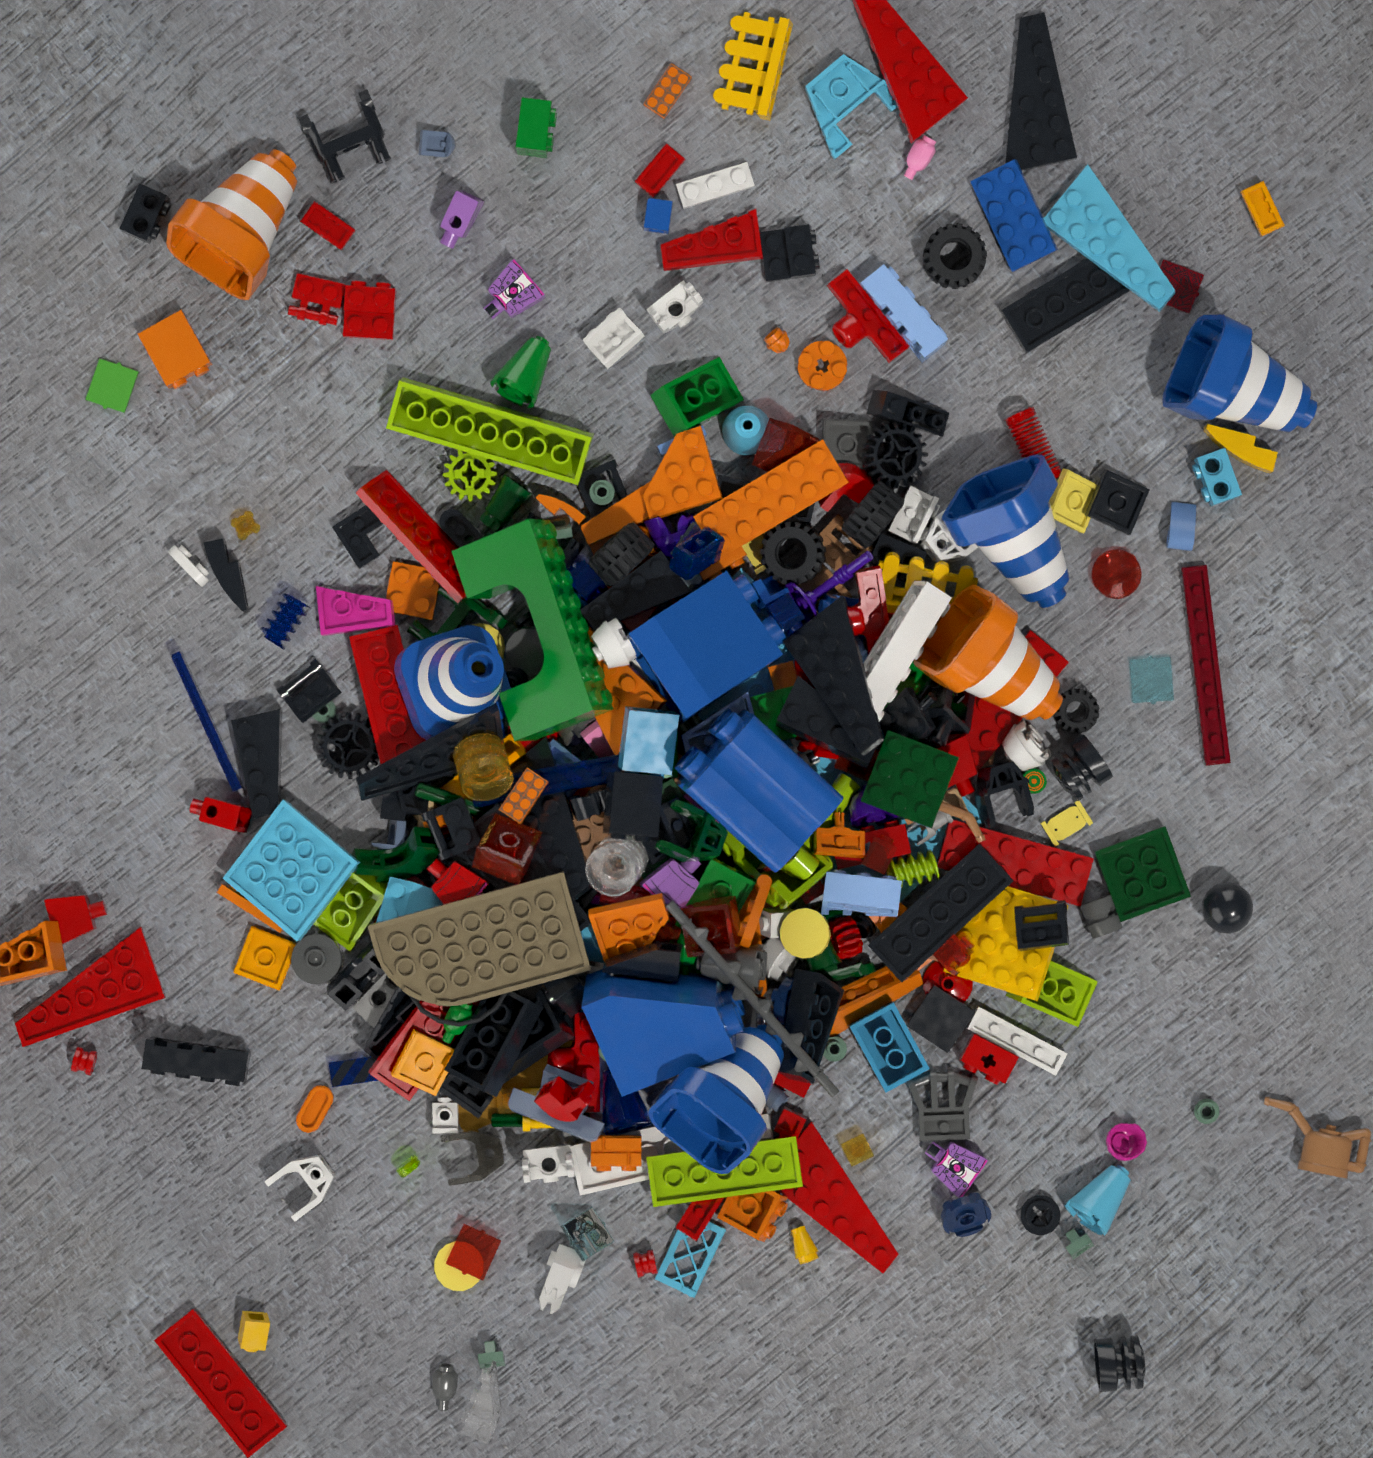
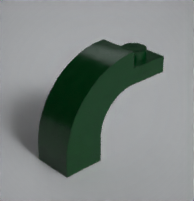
M413 827L409 838L398 847L388 850L354 848L351 855L361 862L357 865L354 871L355 874L375 876L376 882H389L390 877L403 880L422 872L434 862L439 854V850L430 828Z

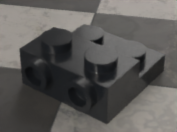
M809 224L759 232L766 283L816 275L815 269H820L818 254L813 255L812 245L817 244L815 229L810 230Z

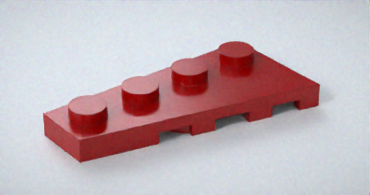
M756 209L748 211L747 214L727 219L726 222L703 228L702 231L694 234L690 233L660 244L664 271L763 259Z

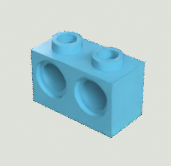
M1225 448L1194 459L1195 464L1192 465L1196 478H1201L1204 487L1201 488V493L1205 503L1209 502L1212 507L1242 495ZM1207 460H1213L1217 463L1218 469L1215 473H1210L1206 470L1205 463ZM1217 483L1223 484L1226 488V494L1222 497L1214 493V485Z

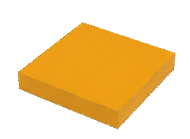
M251 926L233 973L280 991L291 965L293 949L297 943Z
M413 1029L391 1075L436 1096L448 1074L444 1069L455 1048Z

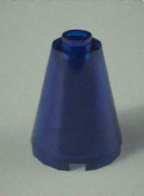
M607 1066V1071L603 1072L602 1123H605L603 1133L605 1135H616L629 1132L628 1130L636 1128V1130L650 1126L652 1122L639 1091L622 1097Z

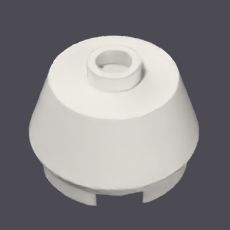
M616 618L609 622L605 620L591 636L595 645L592 648L594 655L598 661L603 660L608 669L630 665L629 662L637 658L630 640L626 637L621 629V624Z
M1024 720L1018 725L1014 724L1002 742L1006 758L1009 762L1014 761L1022 771L1044 765L1045 760L1051 757L1050 749L1044 750L1043 737L1031 724L1026 727Z
M780 938L768 939L763 944L767 947L763 952H767L766 975L770 980L774 979L782 983L787 976H792L795 973L793 969L799 959L802 962L804 960L791 955L785 950Z

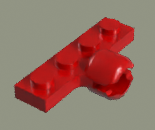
M848 269L828 283L827 287L846 310V315L838 320L832 328L835 337L844 347L852 348L862 339L868 338L888 363L892 362L910 347Z
M880 565L859 569L855 572L859 602L856 605L847 607L849 617L853 623L854 636H865L868 655L889 622Z
M578 1012L572 1017L574 1033L572 1045L568 1048H557L549 1053L547 1064L592 1081L595 1089L591 1094L592 1100L585 1112H600L599 1045L584 1012Z

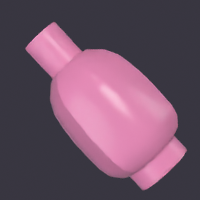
M923 135L921 139L914 142L907 156L908 168L904 176L913 180L917 172L924 170L928 166L936 151L934 147L936 141Z

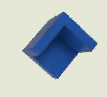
M652 198L647 200L644 231L669 234L673 201Z
M773 576L763 581L759 579L751 584L759 597L755 601L759 611L780 601L789 593L788 588L781 589L778 582L772 578Z

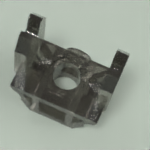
M475 1129L440 1136L441 1142L466 1139L472 1141L476 1146L479 1163L477 1170L470 1175L448 1179L449 1186L482 1181L505 1163L500 1136ZM492 1149L494 1151V1156H487L486 1150Z

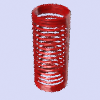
M1034 407L1025 409L1005 419L1007 426H1009L1008 429H1012L1010 433H1014L1012 437H1016L1014 441H1018L1016 445L1020 450L1019 453L1022 454V458L1036 455L1051 447L1049 445L1034 451L1050 441L1032 447L1048 437L1030 443L1046 435V433L1028 439L1044 431V429L1026 435L1042 427V425L1024 431L1040 423V421L1022 427L1038 419V417L1020 423L1037 414ZM1053 449L1048 450V451H1046V452H1044V453H1041V454H1039V455H1043V456H1044V455H1046V454L1052 452ZM1055 453L1046 456L1045 459L1054 456ZM1055 457L1050 460H1047V463H1050L1056 460L1057 458ZM1056 461L1052 464H1049V467H1052L1058 464L1059 462ZM1060 465L1051 468L1056 479L1059 478L1062 472Z

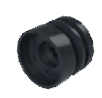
M1084 734L1069 744L1074 755L1070 757L1065 751L1060 750L1058 753L1063 761L1062 763L1054 755L1048 759L1053 774L1060 785L1077 801L1084 798L1078 787L1081 786L1087 794L1092 792L1088 780L1092 779L1098 786H1101L1113 777L1112 772L1099 752Z
M1137 1335L1131 1336L1129 1348L1126 1337H1121L1118 1349H1115L1112 1338L1095 1339L1094 1357L1099 1391H1117L1118 1379H1123L1126 1390H1130L1131 1378H1134L1136 1389H1142L1146 1369L1144 1351L1140 1345L1139 1337Z

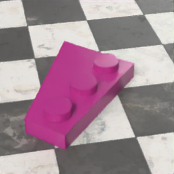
M316 586L320 633L322 636L395 626L393 601Z

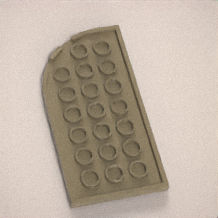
M564 871L368 925L375 954L388 978L409 996L438 1006L468 1004L591 970Z

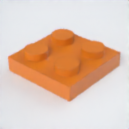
M393 561L386 599L393 601L394 613L433 620L440 584L424 567Z

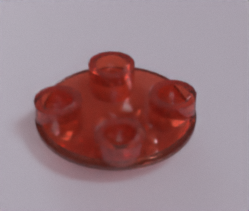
M1115 549L1104 552L1096 559L1092 567V581L1095 588L1108 598L1122 599L1128 597L1136 591L1141 582L1142 572L1139 562L1133 554L1124 550Z

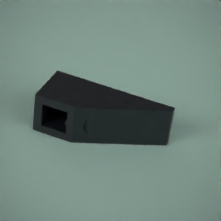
M873 390L866 414L889 422L897 421L899 425L900 423H906L907 427L913 426L917 430L943 437L950 413L889 391Z
M656 941L606 959L602 972L617 977L629 975L639 980L654 978L664 983L678 981L681 971L683 944Z

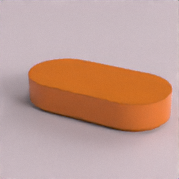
M318 1085L309 1092L296 1117L297 1126L303 1132H314L323 1122L334 1101L333 1092L329 1087Z

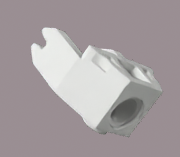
M683 280L646 310L663 333H667L677 326L682 328L692 320L690 316L700 307L703 299L690 282L686 284ZM679 304L683 308V312L679 316H672L668 311L671 305Z
M945 510L931 521L928 533L920 544L934 564L938 561L948 563L963 560L978 548L975 544L965 547L955 544L942 520Z
M558 1144L523 1150L522 1169L524 1183L536 1179H543L544 1183L559 1181L558 1177L560 1176L575 1177L573 1153L571 1152L570 1145ZM545 1158H552L556 1162V1168L552 1171H547L543 1168L542 1161Z
M321 1154L292 1160L265 1181L267 1186H270L283 1175L298 1172L311 1188L313 1193L310 1201L291 1216L294 1221H297L324 1199L336 1175ZM313 1170H318L320 1172V1177H315L313 1175Z
M559 1244L557 1252L551 1251L547 1265L551 1266L539 1298L540 1310L543 1311L547 1304L551 1305L550 1314L560 1309L568 1286L575 1288L587 1258L586 1253Z

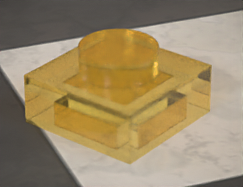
M513 1087L522 1091V1087ZM501 1088L497 1095L498 1114L515 1113L508 1106L513 1088Z
M863 1133L841 1143L852 1167L874 1156Z

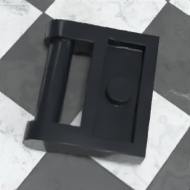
M615 459L585 471L581 475L578 487L591 518H594L613 505L612 501L606 505H598L590 497L592 484L602 480L600 474L608 473L619 501L628 496L616 467H618ZM605 488L598 489V496L604 497L607 494V490Z
M316 658L310 662L308 668L285 686L281 685L276 689L302 723L342 693ZM318 673L319 677L312 683H310L307 687H305L302 691H300L297 695H295L294 697L290 695L308 679H310L312 676Z
M464 797L422 814L424 822L428 823L439 850L438 857L441 862L483 844ZM443 815L455 844L454 848H448L436 819Z
M1065 900L1049 905L1025 908L1023 905L1014 907L1017 947L1019 951L1069 945L1067 905ZM1057 914L1058 917L1055 920L1025 923L1026 917Z

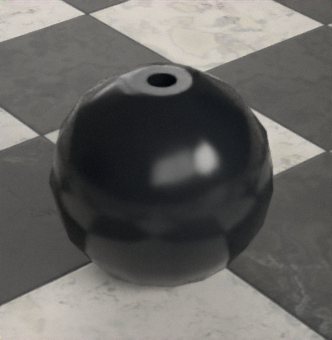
M1223 882L1214 885L1207 891L1202 901L1201 912L1204 921L1215 931L1231 934L1240 931L1248 924L1253 913V902L1250 894L1240 885Z

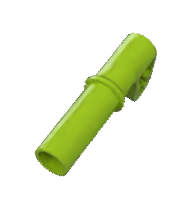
M840 773L831 786L844 798L819 828H831L834 825V813L843 812L852 797L860 789V786L850 777ZM814 832L780 871L791 878L805 880L814 873L819 864V860L812 855V851H814Z

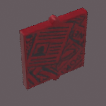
M1163 259L1160 269L1175 289V294L1166 305L1189 314L1195 297L1199 296L1198 289L1204 275Z

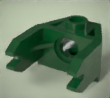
M672 801L670 805L672 810L693 819L697 823L687 849L663 840L657 842L655 848L682 862L708 861L720 856L728 834L726 829L708 812L683 801Z

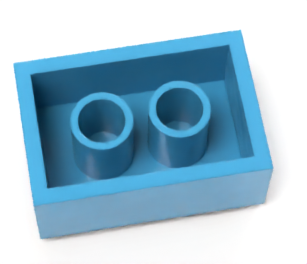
M893 1001L849 1025L885 1093L930 1069Z

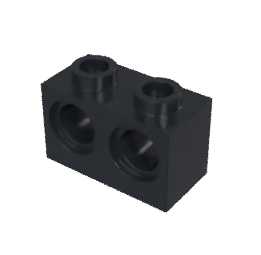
M139 183L119 229L125 234L150 244L151 240H156L159 235L161 226L158 224L162 216L166 217L170 210V198L166 194ZM152 197L157 198V207L147 209L146 201ZM141 220H146L148 228L144 232H137L136 224Z
M881 533L872 553L873 559L869 563L873 564L872 567L878 566L880 560L878 553L883 548L897 553L900 557L899 564L902 563L903 559L915 556L921 557L924 560L927 552ZM897 572L896 579L906 582L907 574Z

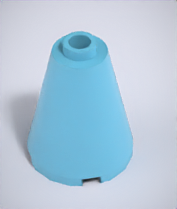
M740 406L726 416L722 426V435L726 445L739 455H753L762 451L769 443L772 435V426L768 416L759 408ZM743 424H751L752 428L746 430L743 428Z
M1110 1165L1065 1204L1066 1210L1073 1217L1077 1213L1083 1226L1102 1236L1104 1234L1105 1236L1111 1227L1131 1181L1128 1177L1130 1173L1121 1165L1116 1167Z

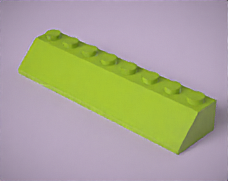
M404 377L398 382L386 429L575 485L579 484L594 433Z

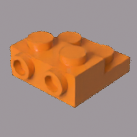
M777 1191L727 1197L717 1218L758 1241L765 1242L766 1239H771L775 1234L776 1226L774 1223L778 1216L782 1217L788 1207L785 1201L788 1197Z

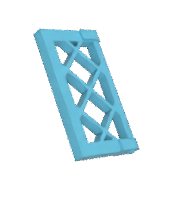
M709 1221L703 1232L711 1230L717 1233L712 1245L708 1246L702 1233L701 1236L705 1248L694 1252L690 1250L686 1239L688 1236L677 1230L655 1280L677 1289L689 1297L695 1298L726 1229ZM684 1239L689 1253L675 1258L674 1253L680 1240ZM707 1250L708 1254L702 1267L697 1269L693 1255ZM690 1256L695 1270L681 1275L676 1261ZM673 1262L678 1276L669 1278L664 1274L669 1264ZM694 1273L697 1274L692 1288L684 1285L683 1277Z

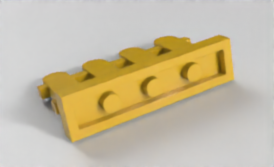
M744 12L743 16H734L730 21L732 29L739 32L738 40H729L725 44L727 54L734 57L732 65L723 64L719 68L720 76L724 80H728L726 89L718 88L714 91L713 98L718 104H722V110L728 111L729 106L746 109V114L751 116L756 111L760 119L770 121L793 23L790 19L780 17L779 23H775L776 19L773 17H769L768 21L750 18L751 13ZM746 34L764 37L762 45L745 42ZM771 39H775L773 48L769 47ZM740 59L758 61L756 70L739 66ZM765 63H769L767 72L763 71ZM735 82L752 85L751 93L734 91ZM759 87H763L761 96L758 95Z
M895 552L887 553L884 561L879 560L878 564L882 569L887 610L890 613H895L913 582L922 581V576L932 578L931 584L944 593L947 581L956 582L954 597L951 598L949 604L966 587L977 585L978 578L974 577L973 568L968 565L962 566L958 574L949 573V565L945 561H938L934 566V570L924 568V560L918 556L911 558L909 565L899 564L900 557ZM897 572L907 574L904 588L895 587Z

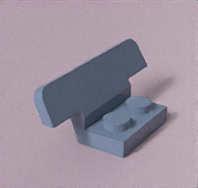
M547 1064L543 1071L541 1088L544 1084L558 1076L572 1089L589 1080ZM513 1088L508 1106L515 1113L589 1142L596 1141L604 1128L605 1123L584 1116L588 1105L583 1109L577 1120L571 1122L560 1121L549 1116L534 1102L537 1095L534 1096Z

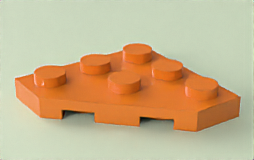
M701 426L677 433L643 495L649 519L663 518L723 499Z
M662 893L588 909V916L604 963L608 958L651 944L654 941L656 933L669 919V913L665 907L666 903Z

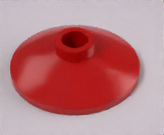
M938 961L932 963L923 977L925 995L933 984H936L964 1003L971 994L973 981L943 972L944 963ZM946 979L953 981V986L949 989L944 987Z

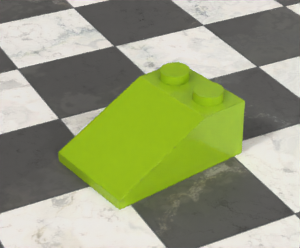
M353 872L313 925L351 951L368 929V925L379 914L388 882H376L375 876L357 875Z
M1051 961L1038 1002L1009 992L1005 996L1079 1027L1098 981Z

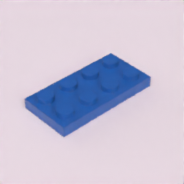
M1016 159L970 181L1012 272L1058 250Z

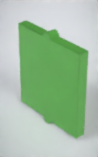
M99 358L85 400L102 405L104 409L111 408L125 413L139 372L123 367L121 363L115 364Z

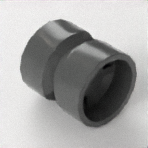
M1111 895L1080 905L1085 919L1090 920L1088 929L1092 939L1123 928L1119 916L1113 913L1115 905Z

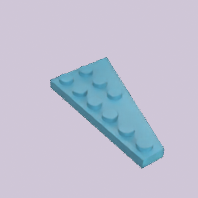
M1087 164L1044 217L1045 223L1051 232L1160 312L1175 294V289Z

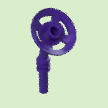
M866 551L850 564L843 565L833 573L831 578L811 592H805L791 582L786 584L785 588L789 590L787 597L798 615L806 623L814 618L813 614L815 616L818 615L815 608L817 599L838 584H844L845 581L854 576L853 573L873 559V555Z

